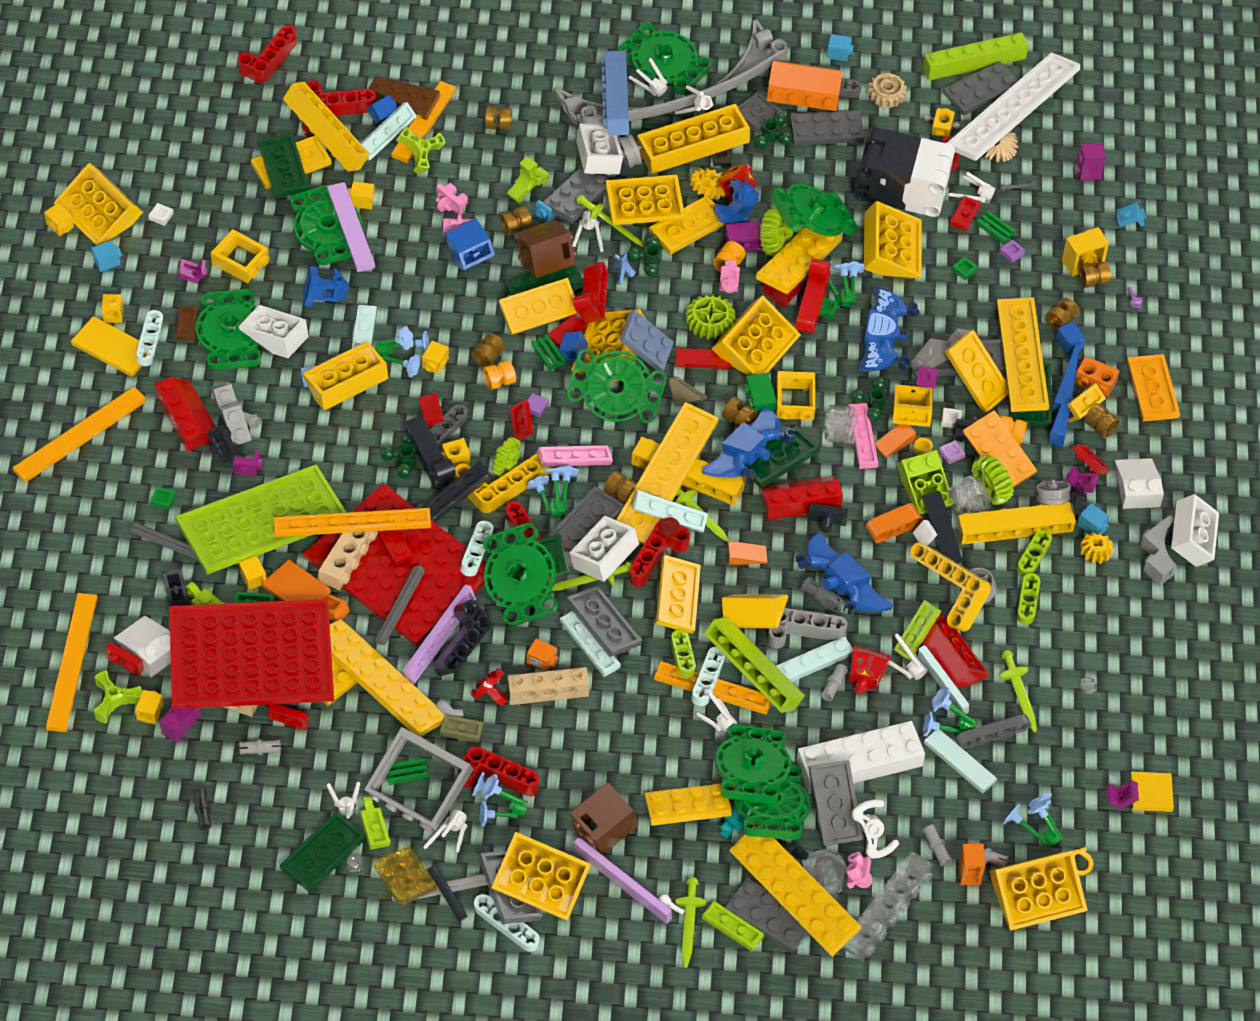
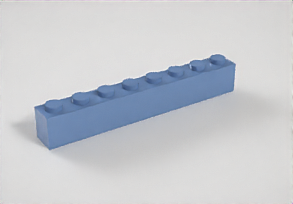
M606 51L605 58H602L604 129H607L608 135H629L626 51Z

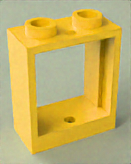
M232 229L211 252L212 265L248 284L252 278L257 276L259 270L268 264L269 252L267 247ZM237 246L256 255L246 267L228 258Z
M778 371L776 382V416L779 419L814 420L815 373ZM782 388L808 389L809 406L782 405Z
M895 384L893 423L930 427L932 388Z

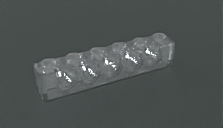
M912 851L857 920V923L862 928L842 949L861 961L866 956L870 957L876 948L875 944L878 941H883L889 926L893 927L896 924L900 912L904 913L910 905V899L912 897L916 898L921 891L920 886L924 882L927 883L932 877V863ZM896 891H902L904 894H899ZM886 905H890V906H892L893 908H887V907H885V906H886ZM874 920H879L882 923H876ZM862 935H869L870 938H865Z

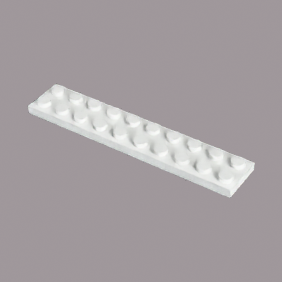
M1051 52L947 143L954 146L956 153L975 161L978 160L1080 70V64Z

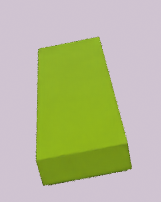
M926 600L922 602L901 636V639L913 655H915L941 613L940 609ZM898 641L893 650L911 661V658Z
M715 901L712 902L702 915L703 920L752 952L764 938L763 932Z

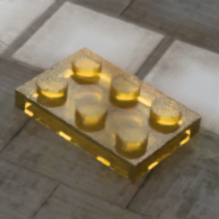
M410 846L373 863L374 869L400 907L437 890L436 883Z

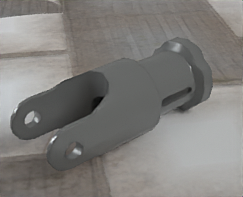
M808 577L801 586L802 592L809 593L814 597L815 601L837 613L841 610L839 606L843 602L841 597L831 590H826L823 585L821 586L813 581L812 577Z

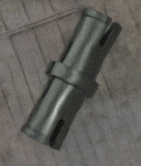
M200 788L194 791L196 802L194 809L198 816L199 829L208 830L212 827L209 815L211 807L207 801L206 789Z

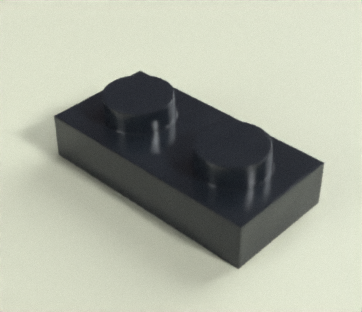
M1076 486L1073 514L1081 515L1082 509H1086L1087 493H1084V487Z

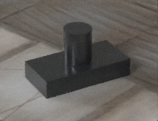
M810 503L808 520L821 522L820 530L822 532H830L832 524L846 526L848 509Z

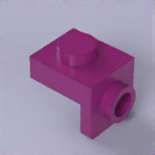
M181 259L178 263L177 278L198 284L200 279L204 278L207 273V268L205 267L206 260L202 259L199 264H195Z
M920 367L916 385L935 389L938 370Z
M255 450L254 459L234 457V474L257 476L258 469H262L263 458H260V452Z
M1076 466L1071 467L1066 477V482L1071 485L1072 492H1076V486L1084 487V493H1093L1098 481L1096 473H1079Z
M1133 780L1118 788L1111 784L1106 786L1107 802L1120 809L1139 800L1138 783Z

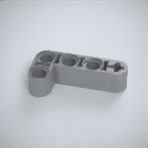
M784 608L781 617L782 621H780L778 628H769L768 644L774 649L782 648L785 645L787 634L834 641L846 636L847 621L841 616Z

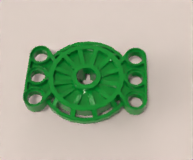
M650 23L641 25L618 49V51H630L629 54H626V61L631 60L635 70L639 69L652 81L655 78L659 80L658 75L649 62V58H652L667 84L674 83L673 90L679 95L686 94L689 90L686 87H677L678 84H684L693 88L710 71V60L706 57L697 58L696 48L690 40L670 31L655 32V26ZM650 30L652 33L645 34L643 31ZM634 40H640L641 43H640V44H635V43H633L632 41H634ZM704 63L707 67L701 68L698 65ZM692 73L695 74L696 77L690 78L687 75Z
M335 184L297 193L290 199L291 208L297 212L293 225L295 237L306 249L315 252V262L319 265H327L352 257L327 191V186ZM314 195H318L321 198L319 200H313L311 197ZM297 200H301L304 202L301 205L294 204V202ZM354 207V209H355V211H356V214H357V217H358V219H359L361 228L363 229V221H362V218H361V214H360L359 211ZM340 248L345 250V252L341 254L336 253L335 251ZM320 254L328 255L324 259L318 257Z
M794 184L787 191L782 188H775L770 195L772 202L787 226L795 232H799L804 226L817 234L837 236L841 232L846 235H852L858 228L857 223L845 204L834 192H828L826 195L812 186Z
M250 289L205 293L201 297L204 310L198 316L195 331L201 346L210 352L207 355L208 367L212 370L259 365L261 353L257 347L260 344L239 329V325L257 308L254 305V292ZM244 296H250L251 300L244 301L242 300V298ZM228 297L233 299V301L229 303H226L223 300ZM208 299H212L215 301L213 304L205 303V301ZM230 326H233V332H229ZM199 328L202 329V334H199ZM252 354L258 356L255 360L248 359V356ZM232 356H237L239 358L235 362L229 360V358ZM213 358L220 359L218 363L210 362Z
M583 349L578 353L567 389V397L572 402L584 399L588 408L596 416L606 421H627L639 414L642 422L652 423L656 418L667 377L661 370H656L650 374L643 361L628 352L608 351L595 358L591 350ZM584 352H588L592 356L591 361L588 363L581 361V354ZM609 354H616V357L607 358L605 360L603 358L604 356ZM624 354L632 358L631 360H628L626 358L619 357V355ZM635 360L643 366V370L634 363ZM579 370H583L586 373V378L583 381H579L575 377L576 372ZM644 373H647V378H644ZM657 373L662 374L664 377L661 384L653 382V376ZM620 379L624 383L622 392L613 393L610 390L609 385L613 380ZM573 388H577L581 392L580 397L577 399H573L570 396V391ZM656 392L658 400L650 402L647 398L648 393ZM587 394H589V396H590V399H588V400H587V398H586V395H587ZM593 402L599 409V412L597 413L589 403ZM637 408V412L634 414L633 410ZM644 410L652 411V419L644 420L642 418ZM602 413L614 415V419L602 416ZM630 414L629 417L618 419V415Z
M525 523L491 535L483 542L485 551L491 554L484 570L485 587L490 597L497 604L506 608L503 613V620L512 627L553 614L559 606L557 599L549 595L556 579L555 561L547 548L538 541H535L538 537V529L531 523ZM533 528V535L528 538L525 537V530ZM514 534L515 541L512 544H507V536ZM494 540L497 541L496 549L489 550V543ZM538 546L546 552L545 555L538 550ZM549 559H550V562H551V567H552V569H550V565H549V562H548ZM491 562H492L493 565H492V568H491V574H488V573H489V568H490V565H491ZM524 568L526 570L520 577L521 581L515 579L516 571ZM488 579L491 580V584L493 586L492 590L489 587ZM498 594L503 599L502 603L494 595ZM549 599L553 600V607L545 609L544 603ZM529 606H534L535 613L528 616L526 609ZM516 612L517 619L514 622H509L508 615Z
M743 725L730 726L727 734L728 740L720 745L715 755L717 771L725 779L721 782L720 794L728 799L766 804L776 803L779 798V788L777 786L787 779L791 770V757L784 748L785 734L774 729ZM732 733H739L741 736H734ZM753 735H757V736H760L761 738L755 739V738H753L752 736H753ZM772 738H778L781 741H773ZM725 787H732L734 790H726ZM750 789L753 790L754 793H747L745 792V790ZM766 792H772V793H774L775 795L769 796V795H766L765 793H766Z
M791 765L790 773H795L797 776L789 775L783 783L777 786L779 788V798L776 803L766 804L743 800L738 802V800L734 799L735 809L738 815L744 819L743 833L745 835L796 840L801 837L803 828L801 823L809 815L811 802L807 791L799 784L802 774L800 767ZM745 790L747 793H754L753 790ZM766 792V793H765L766 795H769V796L775 795V794L772 793V792ZM748 825H755L757 828L752 829ZM773 826L776 827L777 830H770L768 829V827ZM789 828H795V829H797L798 831L793 832V831H790V830H788V829H789Z

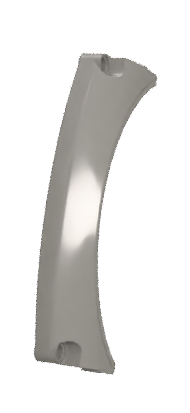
M757 19L754 20L752 37L741 60L722 80L702 92L704 95L713 98L756 77L770 68L773 61H785L787 43L781 39L773 41L770 30H764ZM561 88L555 89L557 99L562 105L564 112L577 127L579 123L604 124L603 104L584 100L579 95L573 96ZM697 94L650 107H628L629 121L655 117L695 105L694 100Z

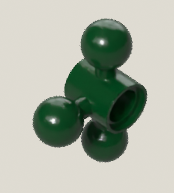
M776 113L773 119H767L763 122L762 135H757L754 138L756 148L763 149L767 146L768 142H774L777 138L779 143L784 146L792 142V135L789 132L778 131V128L785 125L787 121L785 114Z
M655 234L649 235L646 238L647 246L644 252H641L638 248H630L627 252V258L631 262H637L640 258H644V264L646 265L644 271L648 277H655L659 273L658 265L660 264L661 256L659 237Z
M877 377L872 381V389L869 395L865 394L861 389H855L851 393V400L856 404L868 401L869 410L867 411V417L873 422L880 420L882 417L881 410L885 405V388L887 383L882 377Z
M405 433L402 436L403 444L398 447V451H395L391 446H385L380 451L381 458L385 461H390L394 457L398 458L400 465L397 467V474L401 478H408L412 473L411 467L415 464V447L410 443Z

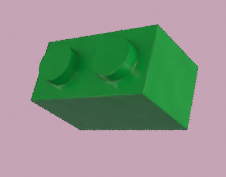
M763 373L746 376V384H743V391L749 398L747 399V404L757 411V416H759L764 407H767L775 414L777 401L769 374Z

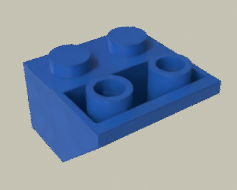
M476 218L444 233L456 267L466 270L495 256L491 240Z

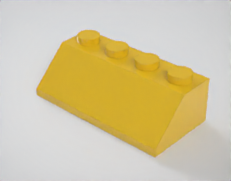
M368 341L303 373V377L314 400L324 411L389 379L386 362Z

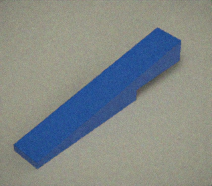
M1076 346L1052 413L1057 414L1050 434L1049 444L1063 448L1070 411L1067 404L1071 402L1079 355V347Z

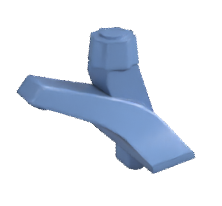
M627 253L621 257L617 254L613 256L616 259L613 266L618 270L617 282L622 284L624 274L632 278L636 272L627 262Z

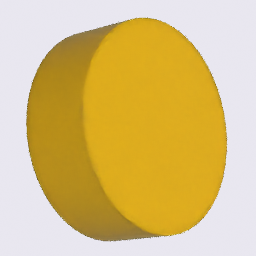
M921 437L915 440L913 450L917 455L932 452L933 444L928 438Z

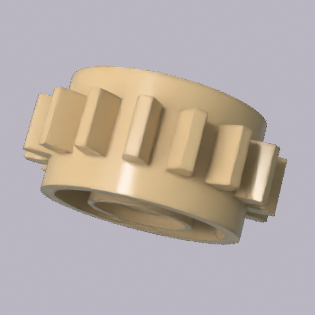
M884 73L877 75L876 78H872V82L869 83L868 95L871 96L870 100H873L876 105L891 108L898 106L899 103H903V98H906L907 86H904V81L899 76Z

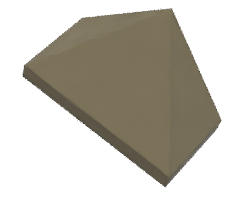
M673 377L669 380L675 406L684 405L685 402L693 403L706 400L708 397L679 377Z

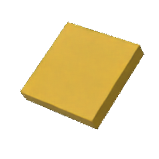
M1131 772V780L1138 783L1139 800L1132 804V810L1173 812L1171 773Z

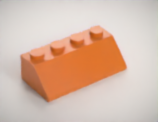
M773 61L767 101L837 111L843 71Z

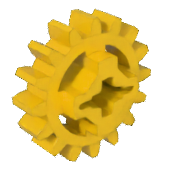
M706 168V171L703 169L695 170L690 180V186L693 187V191L697 190L698 195L704 194L705 198L708 196L711 199L714 196L718 199L720 196H725V192L718 182L722 177V173H716V170H709L708 168Z

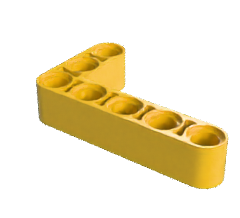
M537 453L488 485L485 482L467 497L480 511L490 513L526 490L529 481L534 480L536 477H544L550 474L543 472V469H553L555 466L542 467ZM467 464L457 465L455 467V480L471 467Z
M922 543L914 544L910 553L913 559L962 588L947 617V623L950 627L962 632L969 630L991 591L990 583L932 547Z

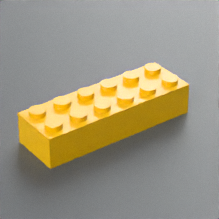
M733 104L637 135V146L641 145L642 149H639L640 155L650 173L654 174L749 143L750 127L737 105Z

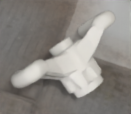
M883 800L866 801L852 811V818L861 823L862 831L867 839L866 855L871 859L884 857L893 852L899 845L898 840H893L885 848L876 850L877 840L883 834L884 825L876 815L863 814V811L866 809L883 807Z

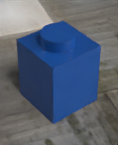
M388 95L369 106L367 110L375 124L388 118L397 109V104Z
M1073 321L1058 328L1056 341L1066 354L1069 355L1073 353L1075 346L1079 347V351L1083 348L1085 336Z
M581 331L564 333L559 350L566 362L576 361L578 353L583 349H587L588 342ZM586 352L581 354V361H583Z

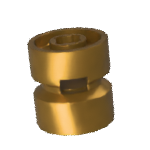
M487 106L485 129L495 130L499 127L500 130L510 131L512 108L502 107L498 110L495 106ZM495 115H499V122L495 121Z
M525 206L515 209L514 213L509 211L500 215V222L507 236H512L514 232L519 230L523 231L533 227L531 215Z
M1107 261L1097 262L1094 266L1091 263L1080 266L1079 275L1083 288L1095 287L1097 283L1099 286L1111 283V271Z
M1063 298L1046 314L1045 319L1052 329L1058 331V328L1074 321L1079 316L1080 310L1073 300Z
M488 333L481 341V344H478L473 350L472 357L482 367L492 365L497 360V357L505 351L506 345L499 336Z
M733 397L724 407L722 417L730 423L734 422V425L738 428L743 422L747 425L752 424L757 417V411L749 405L745 406V403L737 397Z
M1098 403L1089 410L1084 422L1092 429L1096 428L1098 434L1103 438H1108L1118 428L1120 419L1114 414H1108V409L1101 403Z
M615 471L607 479L604 492L612 497L617 496L618 501L626 504L637 483L632 479L626 480L625 475Z

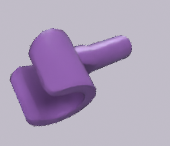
M1128 287L1131 307L1141 308L1142 297H1136L1132 287Z

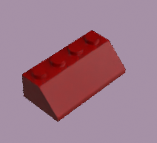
M170 377L154 383L156 398L186 452L210 443L211 441L207 433L215 429L216 426L191 381Z
M833 475L758 488L767 521L809 514L810 503L842 507L843 492L839 480Z
M939 615L922 644L928 648L957 688H966L988 677L990 674L957 629L948 625L947 616Z

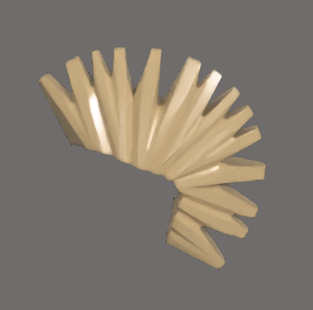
M1011 131L998 141L996 146H992L987 151L985 158L989 157V160H991L995 156L996 162H999V159L1003 162L1012 159L1017 153L1014 148H1018L1015 144L1018 143L1017 137H1015L1016 134Z

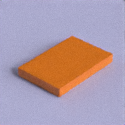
M291 560L284 563L262 583V588L275 595L280 601L324 599L331 593L329 587Z

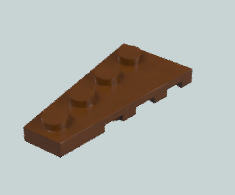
M375 76L369 86V89L375 91L376 96L381 99L389 95L395 100L398 107L404 102H408L414 113L421 115L422 119L426 121L441 96L438 90L380 76Z

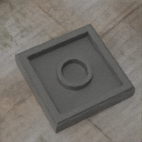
M756 92L738 106L748 126L757 133L762 131L765 120L773 119L776 113H783L780 108L767 101V98L759 92Z

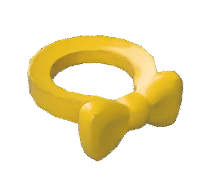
M1086 847L1073 851L1074 858L1075 855L1080 854L1088 861V868L1085 871L1078 870L1079 876L1087 875L1093 868V859L1086 853Z

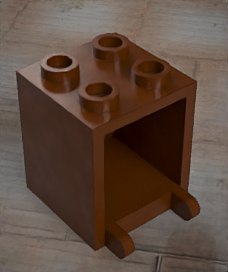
M557 220L514 232L520 254L518 255V260L535 278L576 265V252L572 247L573 235L571 231H568Z
M608 782L570 813L573 819L571 823L575 827V832L580 838L584 837L588 842L587 844L601 855H604L639 825L634 810ZM591 820L598 826L593 832L586 825Z

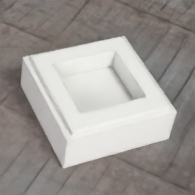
M157 203L149 214V220L165 226L174 211Z
M943 408L941 426L955 428L956 420L961 419L962 410Z
M923 520L913 532L917 541L927 546L937 536L928 520Z

